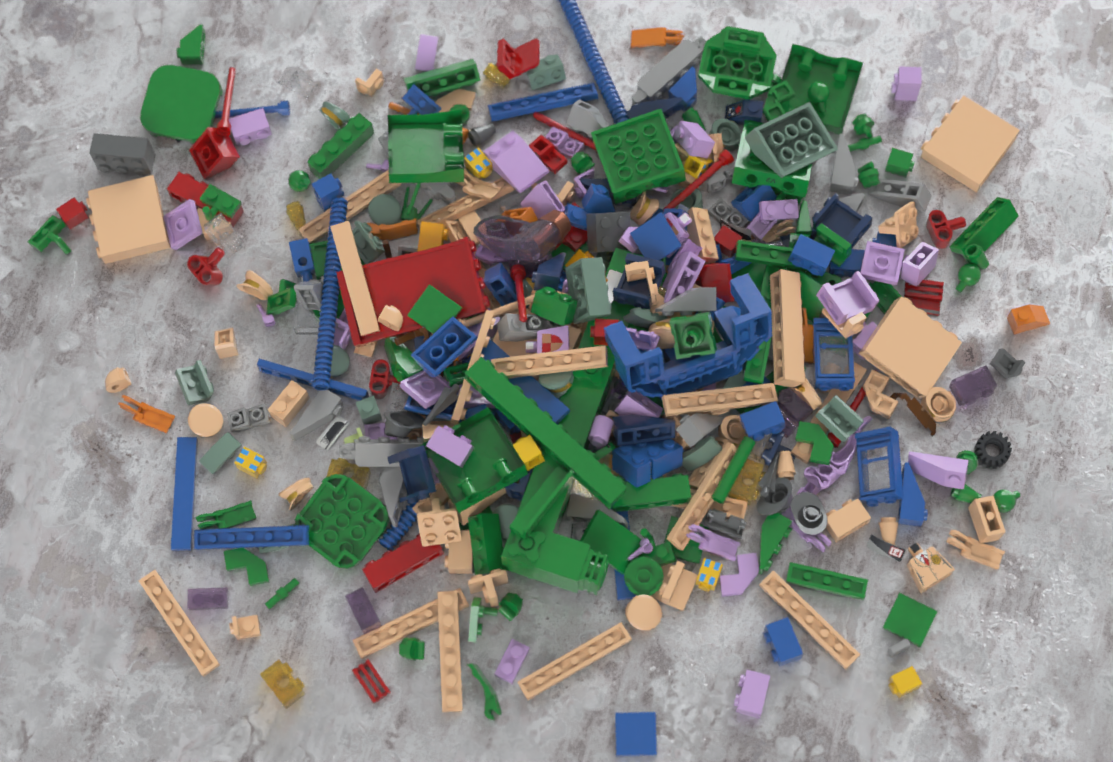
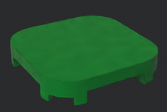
M176 65L158 67L150 77L141 108L140 121L142 126L152 136L157 137L158 135L194 144L203 132L213 125L220 96L223 97L221 84L212 73Z
M334 474L321 481L322 484L300 513H297L295 526L308 525V546L331 562L332 565L338 568L350 569L363 561L389 524V515L386 505L353 479L343 474Z

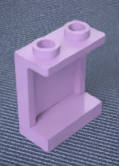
M859 271L855 272L852 278L833 286L829 282L822 285L816 295L837 325L847 322L848 319L861 312L866 314L873 311L879 302L876 293L873 292Z

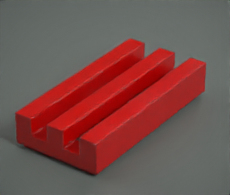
M922 280L918 284L919 286H914L912 284L909 285L910 283L905 281V298L942 302L944 282ZM908 290L938 293V295L908 292Z
M369 659L365 663L358 665L359 667L356 669H352V672L374 704L391 693ZM367 666L370 668V670L372 671V673L374 674L382 688L385 690V692L381 693V691L379 690V688L377 687V685L365 669ZM361 670L378 694L376 698L358 672Z

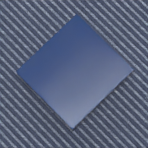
M662 212L630 233L641 253L646 258L660 261L682 246Z
M656 712L615 713L616 757L657 756Z

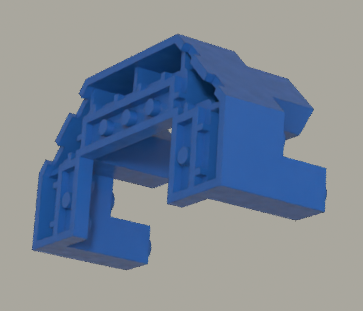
M749 274L730 280L731 294L740 308L731 305L714 312V324L724 341L716 343L717 351L715 354L701 356L698 354L688 358L676 359L674 348L662 349V351L659 347L648 351L638 349L622 321L604 327L605 340L615 357L616 370L627 390L633 393L638 391L642 395L652 398L657 396L662 400L664 395L693 392L739 374L743 369V363L746 360L750 361L760 350L759 346L762 342H768L772 337V311Z

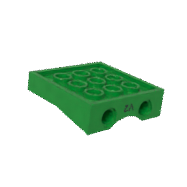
M792 43L781 82L785 80L788 82L795 94V98L782 103L781 106L788 113L810 102L826 130L831 133L842 134L863 62L845 57L825 56L812 48ZM814 81L822 82L829 88L830 95L828 100L825 101L827 110L820 113L818 105L813 104L808 98V88Z
M462 109L425 115H388L389 183L464 182Z
M662 109L591 132L592 140L615 204L633 199L649 189L668 187L686 181L685 170Z
M745 120L732 184L747 187L770 185L780 189L785 194L806 198L812 163L781 178L753 153L745 139L754 128L765 123Z
M489 407L451 428L455 431V436L460 438L463 435L472 441L470 445L474 447L462 468L428 448L426 445L429 441L420 445L425 447L427 458H431L439 471L436 476L458 513L528 475L524 462L510 443Z

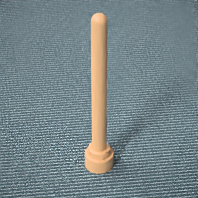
M535 294L525 298L526 305L533 303ZM515 301L491 310L494 312L492 318L518 309V302ZM485 313L467 320L461 318L457 320L469 329V327L483 322Z

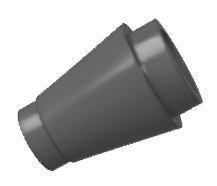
M492 123L471 128L470 132H468V138L473 145H480L496 133V128Z

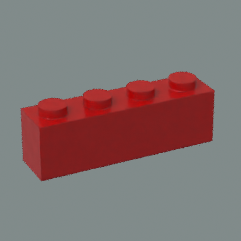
M178 172L167 188L170 197L181 203L189 199L194 200L196 209H203V207L208 206L200 201V197L209 185L203 181H196L188 173ZM241 205L232 219L219 211L215 216L230 222L232 227H234L244 211Z
M418 533L415 539L411 541L406 540L394 551L389 550L382 554V558L366 563L362 571L376 594L444 553L440 544L422 546L421 536Z

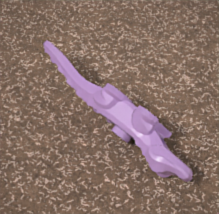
M871 416L863 419V424L855 433H860L871 421ZM855 433L849 437L842 449L836 453L833 452L830 466L818 464L816 467L810 466L804 470V477L807 478L808 483L805 487L800 488L797 494L809 492L817 495L821 490L827 489L840 475L846 473L857 449Z

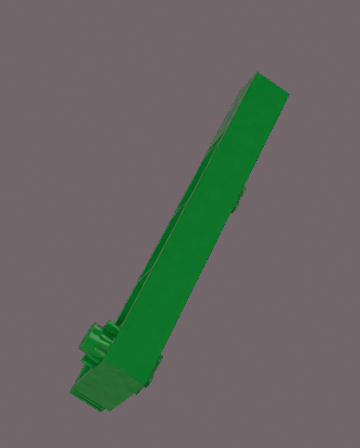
M615 248L605 275L606 278L609 270L623 273L627 253L638 254ZM613 300L611 303V314L602 319L622 321L628 328L629 323L624 321L623 317L630 313L633 305L620 304ZM595 320L587 323L578 349L606 346L608 367L573 371L574 380L572 386L559 399L569 408L570 413L558 424H561L567 430L569 436L577 438L586 451L590 444L588 437L594 419L601 413L616 371L615 357L609 346L594 345V338L590 337L591 326H595ZM543 449L540 451L545 461L534 467L516 517L557 466L567 472ZM573 477V481L526 540L512 530L510 531L501 555L502 569L574 593H578L579 590H587L588 593L593 592L594 595H597L598 591L602 588L609 566L608 555H602L601 552L595 553V550L591 549L590 544L557 534L576 479Z

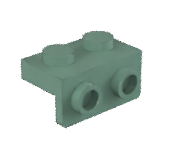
M558 54L548 55L540 59V63L536 68L525 72L529 78L532 90L566 79L564 66Z
M356 221L354 223L356 227L352 232L359 256L365 264L372 263L385 252L381 246L383 243L377 236H373L371 233L372 229L366 222Z
M197 360L193 366L176 369L175 375L187 405L210 400L214 387L212 382H209L207 369L203 366L201 360Z
M837 395L815 415L843 443L864 422Z

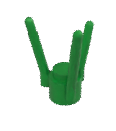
M421 183L416 184L409 206L407 204L410 187L406 188L400 218L402 221H410L415 218L416 220L421 219V216L433 202V199H430L419 214L417 213L418 209L413 207Z

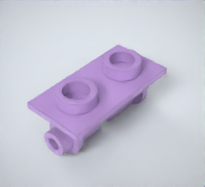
M626 327L638 349L648 351L657 347L660 336L655 334V332L641 330L637 332L636 329Z

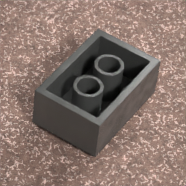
M93 133L89 154L97 169L103 172L111 170L123 174L127 172L138 175L152 174L155 152L148 138Z

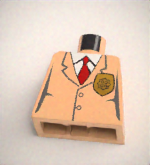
M915 543L908 548L913 558L909 560L907 567L920 594L952 575L955 570L934 547L923 551L919 544Z

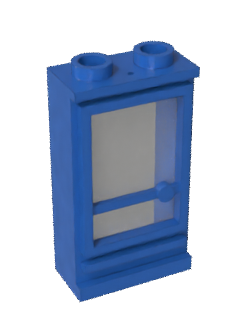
M814 318L812 323L814 389L822 391L830 389L847 391L853 389L855 383L853 335L845 339L828 318Z
M889 426L855 433L860 502L868 507H876L878 503L892 504L896 503V500L903 499L899 432Z

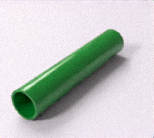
M746 436L743 437L711 496L714 501L720 504L725 502L756 444L753 439Z

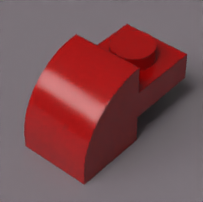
M542 134L528 145L553 174H556L568 164L567 158L554 148V144Z

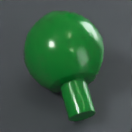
M814 81L808 88V98L813 104L818 105L820 113L827 111L825 101L828 100L830 95L829 88L822 82Z
M303 170L291 172L288 178L290 188L296 192L307 190L310 185L308 173Z
M968 263L959 269L958 280L960 282L955 288L958 292L962 293L966 286H974L979 282L981 271L977 264Z
M1006 489L996 491L993 496L998 511L1000 513L1010 512L1015 507L1016 499L1020 497V493L1018 491L1011 492Z

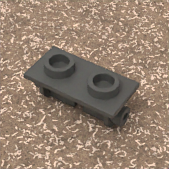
M715 508L713 510L709 509L704 526L727 533L731 537L742 538L743 529H745L747 522L743 521V518L730 515L729 520H726L727 513Z

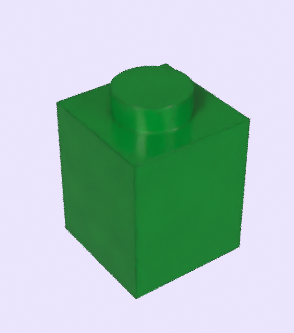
M892 147L885 172L906 178L908 171L912 172L915 161H912L914 154Z

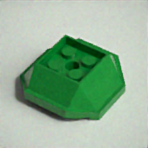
M726 26L721 32L705 42L698 78L712 93L749 100L769 91L777 54L763 32Z

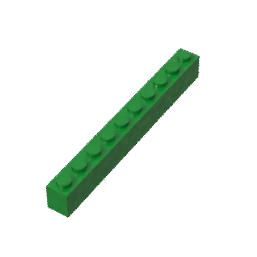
M480 357L465 372V380L527 436L530 435L534 442L568 473L570 470L574 471V478L609 510L626 493L627 486H625L626 483L619 476L615 477L606 464H601L596 460L593 452L590 450L586 451L582 447L581 442L577 438L569 436L567 430L561 424L557 425L548 412L541 411L538 408V404L532 398L528 399L519 386L512 385L509 382V378L504 373H499L491 361Z

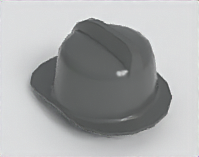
M410 411L384 412L386 418L385 434L387 436L405 438L413 429L422 428L425 418Z
M783 477L776 478L775 493L769 492L768 497L761 495L756 506L757 511L761 515L768 516L787 509L793 499L791 482Z
M801 492L795 495L790 505L799 529L809 535L821 533L826 528L828 521L819 497L809 492Z

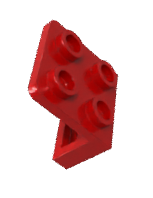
M504 38L498 41L496 66L509 80L539 65L540 41L537 38L515 49Z

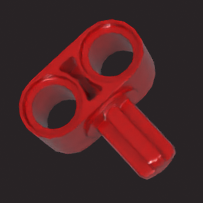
M941 210L931 211L926 221V228L932 242L940 249L948 247L953 235L952 231L966 226V220L963 216L947 220ZM932 219H936L940 223H934ZM943 235L947 239H941L939 236Z
M217 247L209 257L191 255L188 258L187 266L200 283L204 285H219L223 280V274L217 267V264L225 256V251Z
M378 359L372 365L369 388L371 395L375 399H383L387 395L389 386L400 388L401 383L391 375L388 362ZM379 368L386 369V371L383 373L377 372ZM380 385L383 387L380 391L374 390L375 386Z

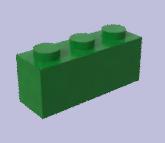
M478 514L468 517L475 575L482 574V576H485L495 569L504 570L502 569L501 560L503 545L499 515Z

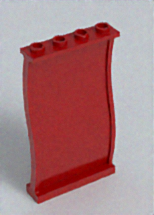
M466 236L463 239L434 248L362 265L377 321L384 307L392 305L403 316V323L399 331L392 330L378 322L380 331L361 336L343 270L336 272L353 345L362 347L375 341L422 328L420 324L407 315L429 284L463 308L456 319H465L485 313L488 307H490L488 296L484 295L483 289L486 286L483 277H480L479 274L481 265L479 259L475 258L474 252L477 249L474 240L471 241Z

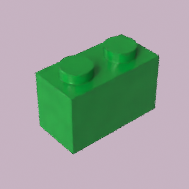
M544 287L535 292L531 313L565 326L573 322L578 301L572 299L568 294H560L551 287Z

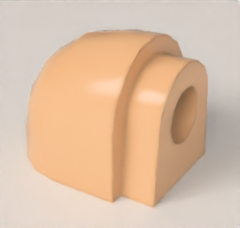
M386 305L378 318V322L392 330L399 331L403 323V316L396 307Z
M124 367L113 369L105 379V387L109 393L119 392L132 385Z

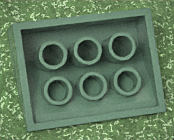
M810 102L754 128L745 137L753 153L781 178L838 150Z

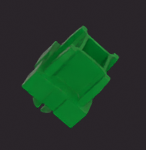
M710 312L696 314L691 317L671 318L669 322L672 335H674L676 359L688 358L698 354L701 356L716 353L717 347L715 336L712 333L713 325Z

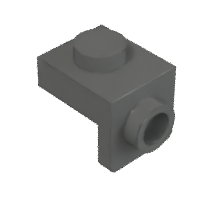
M1004 348L999 349L990 362V365L1005 378L1020 375L1025 364L1024 360H1016Z

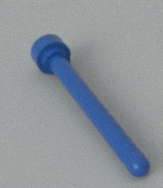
M287 100L281 101L274 106L230 110L229 117H236L263 108L265 114L278 113L282 114V116L290 115V104ZM216 111L214 119L222 118L223 111Z

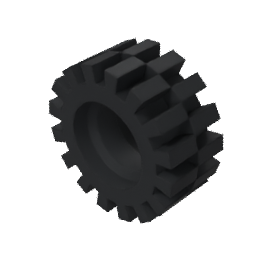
M989 431L985 435L982 434L978 439L974 453L977 455L978 461H981L980 465L983 466L985 464L987 465L986 468L992 466L993 469H996L997 466L999 468L1002 467L1009 459L1012 448H1010L1011 442H1007L1008 437H1002L1003 433L1001 432L998 435L996 434L997 431L992 433ZM991 443L996 444L1000 448V454L998 456H990L986 452V446Z

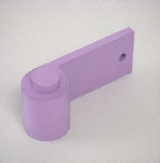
M602 415L595 417L588 437L590 444L587 451L590 450L595 453L607 445L614 424L612 419Z

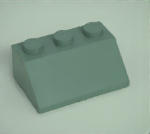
M602 257L581 258L566 267L569 295L572 299L578 301L573 319L574 324L602 319L610 315L611 303L608 298V284L605 279L606 268Z

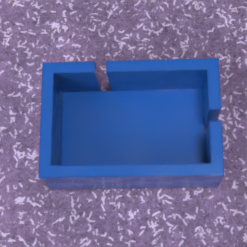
M673 439L623 445L612 450V470L636 488L650 482L651 478L654 480L681 467L683 464V447Z

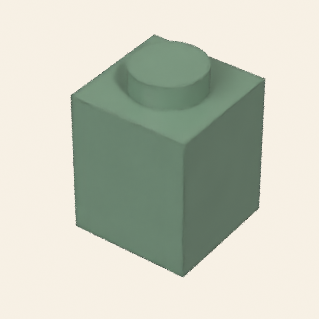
M374 396L355 402L364 425L382 420Z

